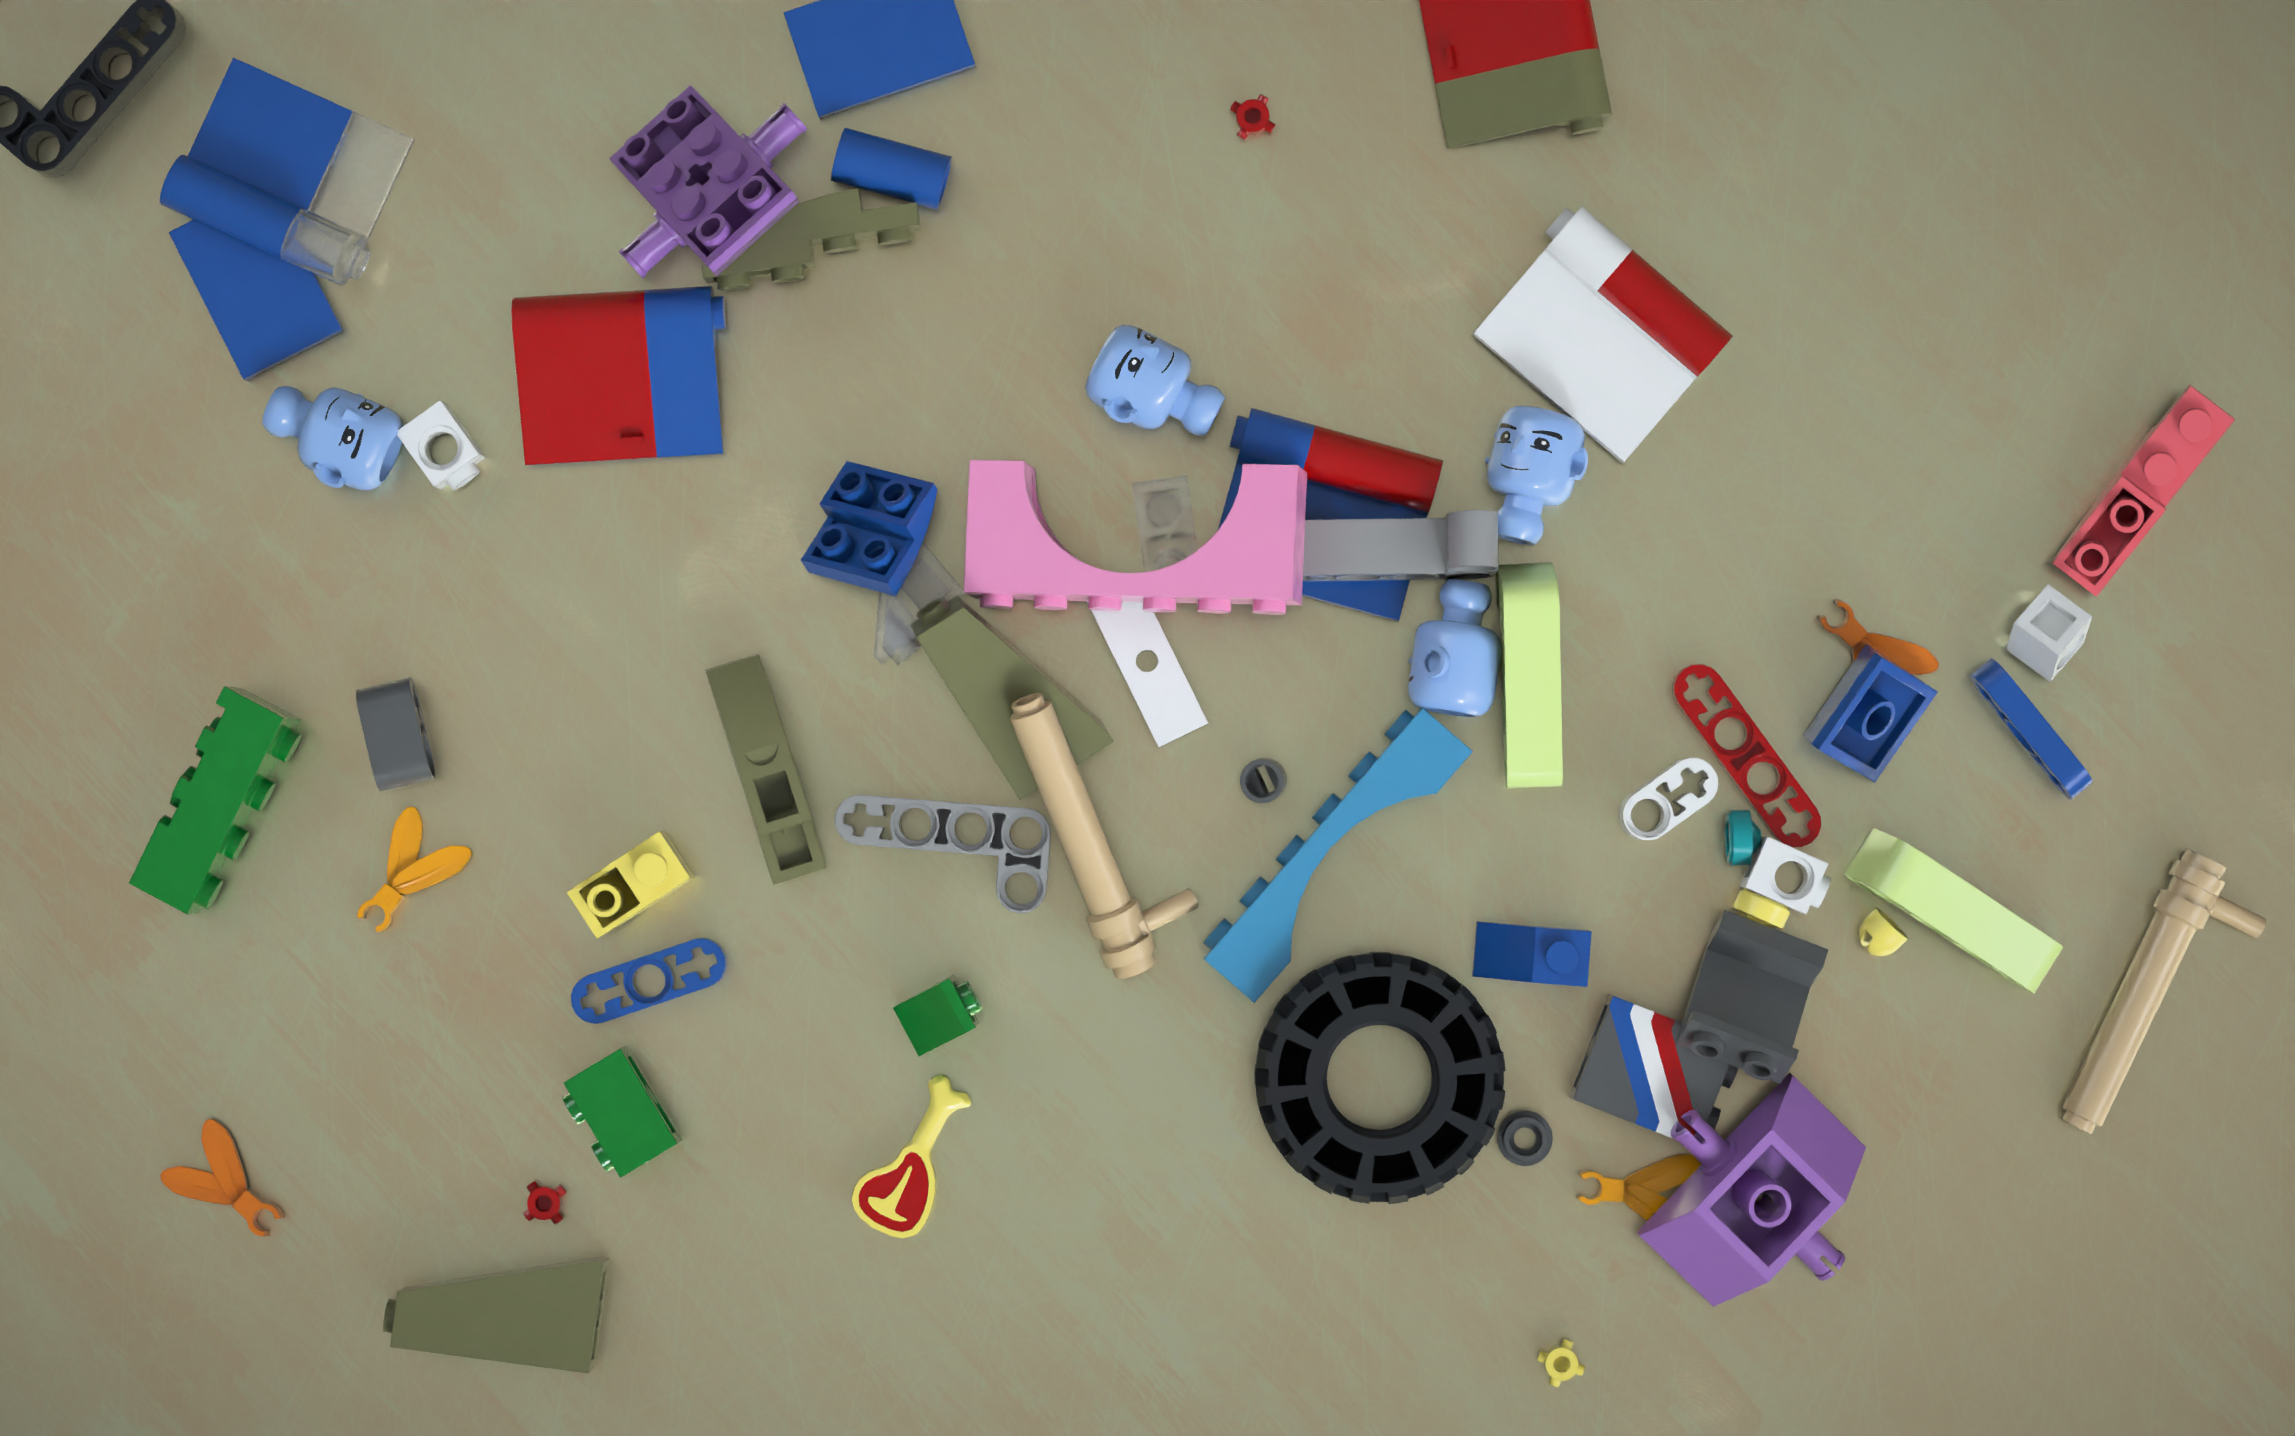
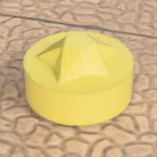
M1745 888L1739 890L1732 906L1745 918L1782 930L1791 913L1788 911V907Z

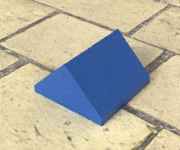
M1866 644L1812 721L1804 736L1818 750L1871 781L1876 782L1938 691Z

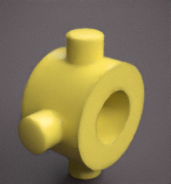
M1563 1339L1561 1345L1554 1346L1547 1352L1540 1351L1537 1361L1544 1363L1545 1370L1551 1376L1548 1383L1551 1386L1559 1387L1561 1381L1569 1380L1575 1374L1582 1376L1584 1373L1585 1365L1578 1363L1577 1356L1571 1350L1573 1342Z

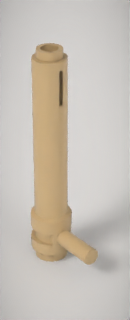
M1042 693L1024 696L1011 704L1013 714L1010 716V720L1088 909L1089 915L1086 917V921L1093 938L1100 939L1102 947L1099 949L1102 961L1106 968L1113 970L1115 977L1118 979L1140 974L1156 963L1153 954L1156 944L1151 931L1199 907L1198 901L1194 893L1188 888L1144 911L1141 910L1137 898L1130 897L1052 702L1044 700Z
M2189 849L2185 850L2181 861L2174 860L2168 875L2172 876L2167 890L2160 889L2153 904L2156 913L2061 1107L2066 1110L2062 1118L2063 1121L2090 1134L2093 1133L2096 1125L2102 1127L2196 930H2203L2209 916L2254 938H2258L2264 931L2266 926V919L2219 896L2225 885V882L2221 880L2226 870L2225 866Z

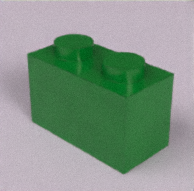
M626 1046L563 1082L569 1093L562 1096V1099L578 1125L585 1121L588 1123L597 1138L595 1142L591 1143V1148L606 1172L615 1168L621 1178L682 1141Z

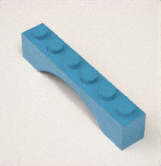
M1424 708L1419 709L1414 716L1406 709L1384 733L1391 740L1384 751L1378 757L1369 751L1348 775L1355 784L1344 797L1340 799L1334 793L1329 796L1312 816V819L1319 824L1305 841L1296 835L1275 859L1283 867L1268 883L1260 876L1239 900L1246 909L1237 920L1231 924L1224 918L1204 940L1203 944L1210 949L1204 956V960L1252 1002L1255 1003L1290 963L1292 931L1299 901L1313 871L1328 850L1354 825L1378 810L1409 798L1436 794L1473 752Z

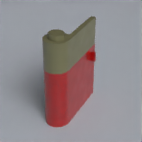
M1419 0L1448 149L1553 125L1570 126L1571 134L1573 135L1604 128L1602 119L1610 117L1612 110L1590 0Z

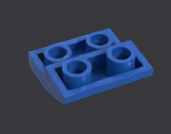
M846 461L819 503L828 517L804 553L801 562L809 573L896 596L906 580L924 540L938 489L931 482Z

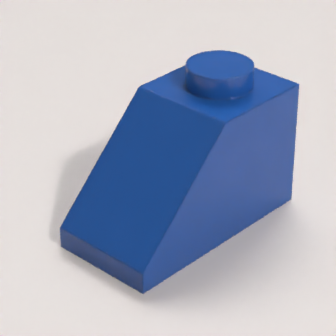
M1476 921L1472 976L1587 987L1592 931Z

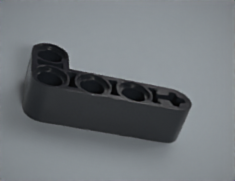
M137 0L127 9L42 109L10 87L0 86V104L11 100L15 101L18 108L15 121L9 126L0 127V143L26 166L46 177L56 178L67 174L180 45L185 36L186 29L183 16L165 0ZM154 15L160 18L166 26L161 34L152 31L146 23L150 16ZM131 36L135 37L149 49L145 55L134 45L127 42ZM117 54H130L132 68L129 74L118 80L111 79L108 73V65L111 59ZM83 95H93L96 102L93 115L85 121H75L72 114L74 102ZM46 137H57L60 145L57 157L51 162L40 163L36 156L39 142Z

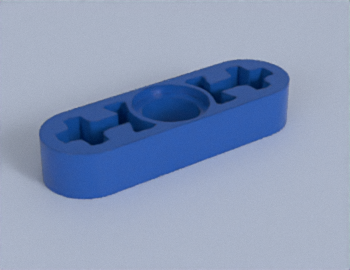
M1991 658L1969 676L1982 697L2063 795L2072 800L2093 783L2091 776L2081 762L1998 662Z
M697 938L587 975L580 979L572 990V1008L576 1015L585 1022L599 1024L710 987L719 982L725 975L728 965L727 955L723 947L716 941L709 938ZM701 947L705 955L714 953L717 964L709 968L711 975L709 978L702 979L700 972L694 971L680 976L686 984L684 988H675V973L665 959L667 956L675 954L677 966L694 959L693 949ZM643 965H655L664 973L665 986L657 996H644L635 988L634 975ZM624 973V989L633 1001V1005L624 1007L623 996L605 1002L606 1012L603 1014H598L595 1007L585 1008L582 998L590 994L589 984L596 982L600 990H606L619 985L613 977L614 974Z

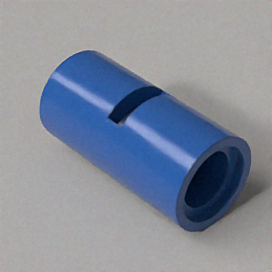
M845 127L836 151L831 181L911 203L916 202L918 205L938 210L947 184L952 156Z

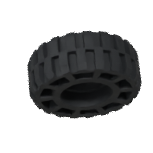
M1370 952L1368 954L1345 956L1333 960V962L1317 970H1313L1300 979V982L1281 998L1274 1008V1012L1266 1027H1264L1258 1044L1259 1048L1254 1071L1256 1096L1262 1120L1272 1142L1288 1164L1297 1173L1302 1174L1313 1182L1318 1188L1330 1194L1334 1193L1349 1198L1350 1201L1366 1204L1370 1202L1396 1204L1408 1202L1409 1198L1425 1193L1430 1195L1444 1188L1443 1184L1450 1181L1456 1175H1462L1474 1163L1473 1159L1484 1145H1488L1495 1131L1494 1125L1499 1110L1503 1108L1505 1098L1503 1087L1504 1071L1506 1069L1503 1051L1500 1049L1496 1029L1476 997L1464 985L1438 967L1414 957L1388 952ZM1372 1025L1392 1026L1413 1036L1423 1047L1431 1066V1088L1425 1104L1412 1119L1390 1129H1368L1349 1121L1334 1105L1327 1086L1328 1065L1337 1046L1354 1031Z

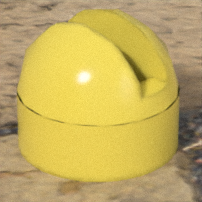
M1877 907L1865 918L1859 928V940L1862 946H1868V952L1875 956L1890 955L1908 939L1903 930Z

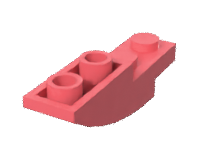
M2189 384L2156 427L2153 425L2111 479L2060 549L2052 564L2097 597L2166 511V505L2235 421L2234 417Z

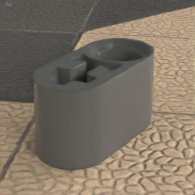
M408 677L357 689L356 701L372 772L379 791L435 779L434 761L413 679Z

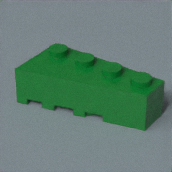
M223 687L216 704L225 708V711L221 718L216 717L210 726L203 728L195 745V748H197L196 756L200 757L201 760L197 768L190 766L180 776L170 800V805L177 809L172 818L164 815L158 821L129 881V884L187 915L197 914L200 907L209 909L215 901L223 885V880L218 878L217 875L227 858L234 861L240 854L249 836V831L243 828L253 809L260 812L265 807L276 784L269 780L279 760L284 763L289 761L302 734L295 731L301 719L243 688Z

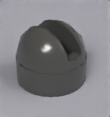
M1259 758L1245 766L1240 776V785L1243 793L1247 798L1257 803H1268L1278 798L1283 793L1287 782L1283 767L1277 761L1270 758ZM1263 765L1276 789L1270 793L1260 771L1257 769Z

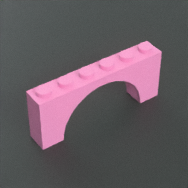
M970 460L964 593L975 599H980V607L990 609H1012L1013 600H1034V608L1043 610H1066L1067 601H1088V609L1096 611H1121L1122 602H1143V610L1149 612H1176V603H1198L1197 611L1203 613H1231V604H1252L1253 613L1267 615L1286 614V605H1302L1307 472L1299 465L1243 464L1240 486L1233 507L1221 527L1206 544L1187 558L1171 566L1143 573H1119L1102 570L1078 560L1060 543L1042 512L1037 494L1036 469L1025 461Z

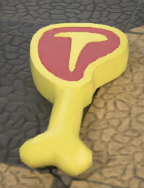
M944 1075L936 1076L929 1080V1106L912 1139L901 1149L895 1160L890 1164L868 1171L859 1178L854 1186L852 1203L858 1216L870 1227L889 1236L898 1238L911 1237L916 1235L925 1226L931 1214L936 1195L937 1181L931 1160L932 1147L948 1116L957 1109L971 1105L968 1094L953 1090L949 1079Z

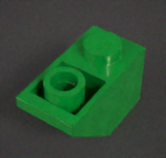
M953 974L895 1005L893 1009L918 1056H921L976 1028L979 1021L975 1014L981 1012L983 1007L969 981L966 980L958 984Z

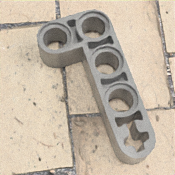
M1455 511L1448 513L1445 518L1305 520L1303 581L1481 579L1493 577L1499 569L1498 513L1495 511Z
M871 795L851 796L845 799L837 808L834 818L835 827L839 835L849 843L866 846L999 856L996 890L997 897L1005 908L1015 913H1028L1036 909L1045 898L1048 883L1051 827L1047 818L1037 810ZM862 803L866 805L867 814L886 816L884 805H894L895 809L890 820L893 839H883L882 835L885 827L879 826L866 827L864 836L856 835L855 826L846 824L847 813H855L858 809V804ZM912 808L923 809L931 819L932 826L930 832L921 840L909 839L901 830L902 816ZM969 812L979 814L986 822L987 827L983 840L974 845L963 843L958 838L955 829L957 820ZM1021 817L1035 819L1042 828L1041 841L1032 849L1019 848L1011 839V827ZM1017 872L1030 874L1037 883L1038 891L1036 897L1027 904L1013 902L1006 893L1007 880Z

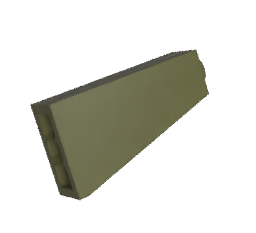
M957 595L948 601L941 597L928 603L917 613L918 620L910 624L916 638L1019 800L1038 790V786L1010 720V716L1013 714L1011 704L1016 700L1033 693H1042L1044 700L1052 702L1077 765L1114 742L1096 715Z
M592 1257L407 1286L397 1292L396 1300L388 1299L384 1314L383 1331L392 1333L390 1347L589 1373L595 1365L609 1258Z

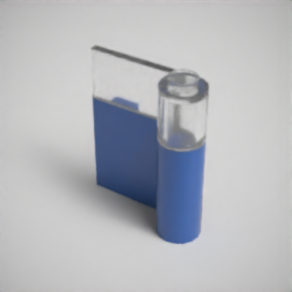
M233 58L188 156L180 155L170 168L160 193V204L343 286L350 278L357 281L366 268L370 257V250L365 248L414 143V139Z

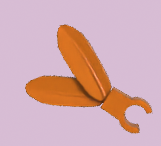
M1835 599V605L1842 607L1845 611V619L1840 625L1830 626L1824 615H1818V620L1824 629L1837 634L1852 648L1853 661H1855L1864 646L1868 644L1912 674H1929L1936 671L1939 667L1937 659L1924 647L1895 637L1867 632L1854 618L1851 607L1842 600Z
M207 1119L202 1127L201 1141L212 1172L192 1167L177 1166L162 1171L160 1174L161 1181L173 1193L210 1203L232 1205L247 1221L249 1229L255 1235L269 1236V1230H264L259 1226L257 1222L258 1214L261 1210L267 1209L272 1212L274 1219L284 1218L282 1209L274 1203H267L252 1189H247L245 1172L233 1138L220 1122L215 1119Z

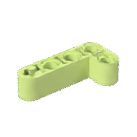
M1552 562L1500 564L1496 572V599L1501 624L1506 788L1562 786L1560 603L1557 576Z
M1872 828L1844 873V876L1882 900L1897 906L1995 972L2032 994H2035L2064 948L2054 939L1926 854L1876 828Z

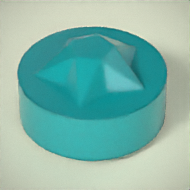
M1729 810L1725 817V853L1727 863L1730 866L1751 865L1752 854L1761 846V830L1751 820L1750 810Z

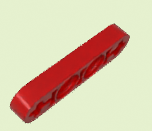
M1703 664L1690 665L1681 669L1674 677L1672 683V696L1676 705L1771 835L1777 841L1790 847H1804L1812 843L1821 829V816L1816 806L1721 676L1713 668ZM1691 674L1697 680L1705 677L1710 680L1712 685L1707 688L1706 694L1714 705H1718L1722 698L1729 704L1728 709L1713 714L1705 725L1699 720L1698 715L1708 712L1706 707L1699 699L1686 700L1683 694L1689 688L1685 679ZM1732 717L1739 720L1744 726L1745 739L1734 750L1722 748L1715 739L1714 731L1716 725L1722 719ZM1758 762L1771 764L1778 774L1776 787L1767 794L1754 792L1747 782L1749 769ZM1788 786L1794 793V797L1784 800L1794 813L1805 811L1809 817L1803 823L1807 832L1802 837L1795 832L1788 833L1787 835L1783 833L1781 827L1785 825L1787 819L1779 807H1774L1770 814L1763 807L1765 803L1778 799Z

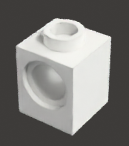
M438 401L398 430L397 436L434 487L443 489L449 484L454 491L480 473L476 464L486 457L445 402ZM441 435H452L458 446L455 458L447 464H436L430 453L433 441Z
M2047 584L2014 622L2006 650L2051 682L2084 644L2092 616Z
M1761 836V846L1754 852L1751 865H1748L1739 887L1767 897L1800 914H1807L1810 905L1819 908L1827 893L1831 878L1824 875L1828 863L1770 837ZM1791 861L1799 866L1803 879L1796 891L1786 894L1777 887L1775 873L1781 864Z

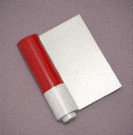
M1581 207L1576 214L1566 208L1545 232L1553 241L1472 335L1564 414L1576 420L1585 432L1621 463H1624L1691 383L1725 347L1733 335L1584 207Z

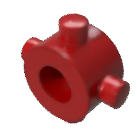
M1259 94L1257 100H1246L1242 104L1234 101L1231 105L1230 111L1236 113V122L1239 127L1236 135L1241 139L1246 140L1248 135H1256L1264 130L1268 133L1273 131L1276 124L1269 120V110L1266 106L1269 99L1266 96Z
M533 1181L526 1187L530 1195L527 1200L528 1209L523 1212V1215L528 1221H531L533 1218L539 1220L551 1219L555 1225L563 1219L559 1212L563 1204L562 1196L567 1191L561 1184L554 1188L548 1185L539 1186L536 1181Z

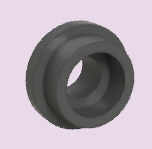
M1527 1110L1517 1111L1507 1116L1500 1124L1497 1133L1498 1147L1503 1156L1508 1161L1520 1166H1531L1542 1161L1548 1155L1553 1142L1552 1130L1548 1122L1541 1115ZM1520 1128H1530L1534 1132V1143L1528 1148H1520L1514 1142V1135Z

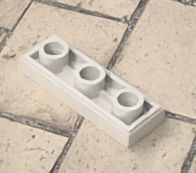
M1122 602L1121 611L1091 610L1158 747L1208 724L1154 612L1144 611L1143 602ZM1143 651L1153 652L1158 659L1156 668L1150 672L1141 671L1136 665V658Z

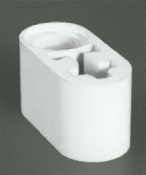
M1685 758L1675 761L1622 801L1618 812L1619 823L1622 829L1629 836L1639 840H1654L1663 836L1713 799L1718 789V777L1714 768L1708 762L1699 758ZM1683 769L1688 773L1700 772L1703 779L1699 781L1697 786L1701 793L1697 797L1693 793H1683L1672 802L1679 806L1680 810L1673 814L1670 802L1665 796L1657 792L1656 788L1663 784L1665 792H1672L1683 783V778L1680 775ZM1649 799L1658 806L1660 819L1652 830L1644 832L1633 824L1631 811L1638 801Z

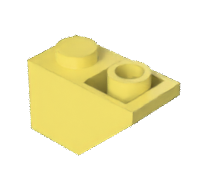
M659 831L566 893L598 939L695 878V875L667 832Z

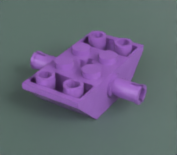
M690 85L677 98L671 100L656 117L636 135L630 137L609 158L656 210L653 214L656 220L624 249L619 250V253L644 278L647 275L646 273L678 244L682 248L688 245L717 277L799 203L798 197L771 169L773 165L770 161L802 132L804 133L808 130L806 126L783 102L780 108L748 137L744 133L739 136Z
M1790 1072L1725 1140L1701 1117L1697 1110H1690L1683 1114L1681 1118L1695 1130L1696 1134L1692 1135L1676 1121L1671 1129V1137L1681 1143L1701 1165L1636 1233L1713 1307L1768 1283L1794 1255L1821 1281L1835 1275L1820 1258L1824 1256L1837 1269H1840L1845 1261V1255L1840 1250H1837L1818 1230L1846 1202L1866 1147ZM1763 1193L1762 1198L1756 1202L1755 1200L1759 1194Z

